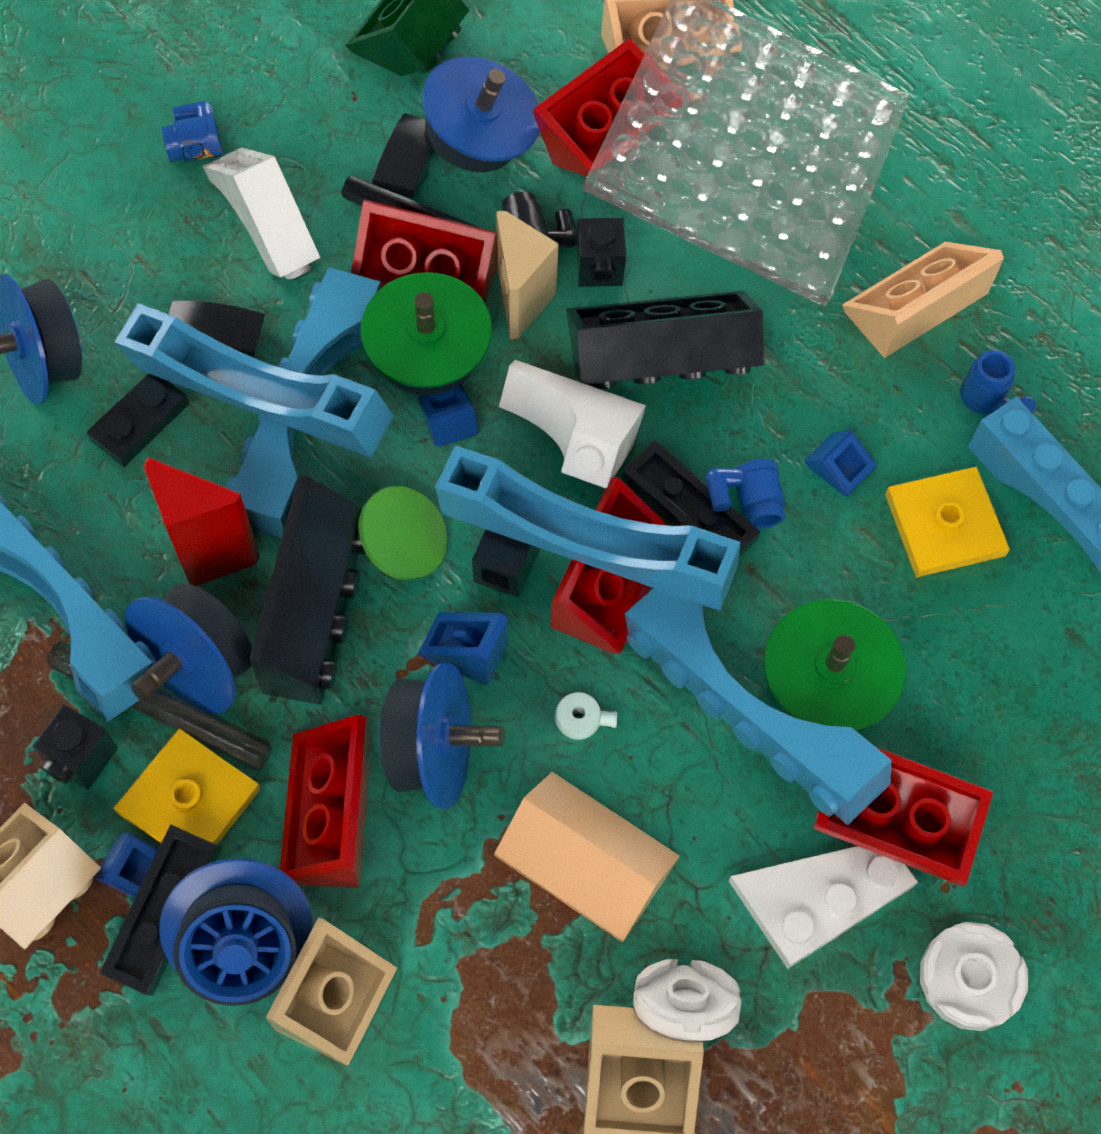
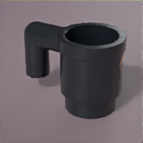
M516 192L510 194L502 201V211H507L559 244L558 248H572L577 244V232L571 210H558L554 215L558 230H547L542 208L532 193Z

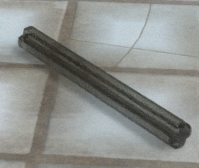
M63 641L56 642L48 653L46 661L52 669L73 679L70 665L71 645ZM157 688L146 700H139L130 706L177 730L180 728L191 737L256 769L263 768L272 753L273 748L269 741L160 688Z

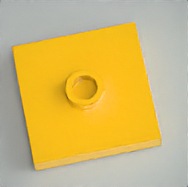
M977 466L890 486L886 490L887 502L916 578L1005 557L1010 550Z
M179 728L113 809L118 815L160 845L170 824L218 845L260 792L261 788L254 780Z

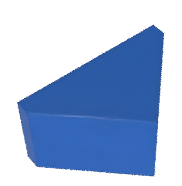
M439 612L418 655L437 665L439 663H451L459 670L461 675L488 686L508 645V618L502 613Z

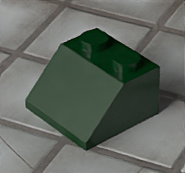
M380 0L345 46L350 52L400 76L418 71L425 73L439 61L440 55L438 52L444 44L452 41L462 29L460 23L470 10L462 0Z

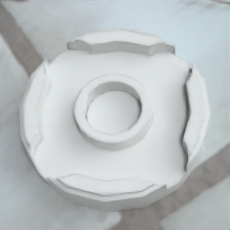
M973 922L960 923L945 929L928 944L920 962V984L928 1004L943 1020L960 1029L987 1030L1002 1025L1021 1008L1028 991V969L1023 956L1020 958L1018 951L1013 946L1015 944L1005 933L990 925Z
M666 959L649 965L637 976L633 996V1006L637 1017L651 1030L668 1038L690 1042L713 1040L728 1034L739 1021L742 1000L739 997L740 988L737 982L721 968L699 960H692L691 966H677L678 959Z

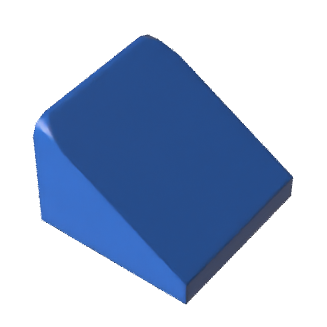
M461 384L446 392L434 395H421L417 398L431 438L436 446L440 447L478 434L479 429L474 406Z
M851 430L832 433L804 461L812 471L843 496H848L877 466Z
M130 832L120 833L112 844L100 866L101 869L96 873L94 879L135 899L158 848Z

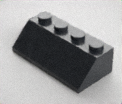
M743 290L566 309L575 373L580 383L588 384L597 389L610 388L615 386V381L633 379V382L637 384H652L659 382L661 376L677 374L682 379H699L706 376V371L724 370V373L745 374L750 372L753 366L765 365L763 311Z
M300 475L251 651L250 662L262 694L321 705L324 689L332 690L336 679L337 660H332L336 643L343 644L347 635L349 616L343 613L347 598L355 599L357 594L360 571L355 570L358 554L366 555L361 544L358 528L362 508L310 477Z

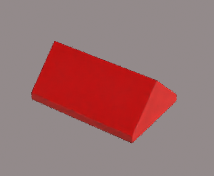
M629 38L533 109V115L552 164L591 178L685 107L687 102L633 40Z
M368 200L363 201L351 274L379 281L381 288L397 278L414 273L430 272L445 274L469 285L486 303L497 271V232Z
M147 458L143 466L164 525L189 584L198 586L257 564L260 554L240 493L152 458Z
M618 477L611 478L596 511L622 519L669 526ZM571 560L552 600L550 627L610 653L621 654L629 635L625 613L646 596L651 587L579 561Z
M357 714L293 734L279 870L291 877L299 886L360 888L371 751V736L365 716Z
M877 748L892 760L891 784L848 825L835 814L827 816L817 808L813 829L964 887L969 878L993 791Z

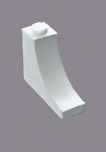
M241 147L203 165L209 181L223 193L243 222L270 273L280 278L285 276L286 279H293L311 269L309 263L319 259L320 255L275 156Z
M514 360L509 365L499 407L532 422L553 438L564 456L561 473L607 489L611 478L616 475L634 447L646 405Z

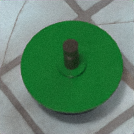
M430 272L406 275L383 286L367 304L360 326L364 351L374 367L397 387L419 395L439 394L462 384L483 360L489 348L492 335L490 314L480 295L459 279L445 274Z
M823 599L796 607L777 623L768 639L764 654L766 681L780 707L789 716L821 725L852 727L855 731L871 727L881 721L893 709L899 700L905 684V657L899 640L892 629L869 609L849 601Z

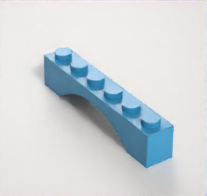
M328 267L322 283L316 282L312 288L309 298L310 310L306 319H300L295 327L292 339L294 347L289 358H282L278 367L308 375L324 376L331 367L346 355L362 347L361 319L367 304L376 292L381 289L380 282ZM259 415L258 420L260 424L255 436H249L244 443L241 453L242 466L237 477L231 476L225 488L241 494L251 529L282 538L298 482L292 457L295 429Z
M139 303L114 342L141 371L370 458L373 456L394 417L376 389L335 374L324 376L308 375L265 363L220 343L175 316Z
M1016 396L980 421L967 447L998 481L1014 487L1049 512L1074 537L1101 573V488Z
M456 445L435 486L441 514L719 611H721L738 568L741 543L739 541L695 526L647 524L622 519L590 509L541 487L498 459Z
M0 493V572L8 574L33 588L51 604L63 620L71 638L70 665L75 688L107 723L141 700L132 692L131 684L143 674L145 675V672L156 664L155 657L143 642L138 641L134 643L125 634V627L113 610L108 608L104 611L95 602V596L91 588L81 577L76 579L71 577L66 571L65 564L58 552L51 546L44 548L37 541V536L30 523L22 515L15 517L8 510L6 500Z
M654 588L625 613L629 634L627 641L632 649L640 657L647 659L650 656L661 666L666 678L674 686L680 689L685 686L697 696L696 699L699 705L710 717L714 719L721 717L732 726L735 736L745 747L752 751L757 748L770 759L773 769L781 778L789 783L796 781L807 790L813 804L825 815L832 816L835 814L848 825L891 784L892 760L852 727L827 726L796 719L767 706L748 693L726 671L714 652L705 628L701 604Z

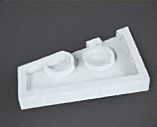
M859 846L734 875L729 879V883L787 969L912 889L918 883L905 864Z

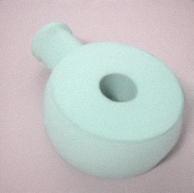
M582 692L568 694L558 703L555 710V722L565 736L581 740L594 734L599 726L616 728L618 712L601 711L600 706L592 696ZM576 713H580L583 715V717L577 719L573 715Z

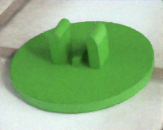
M390 486L376 492L364 504L359 517V536L365 553L377 568L396 579L416 580L430 574L440 565L447 548L446 527L438 509L426 496L412 488Z

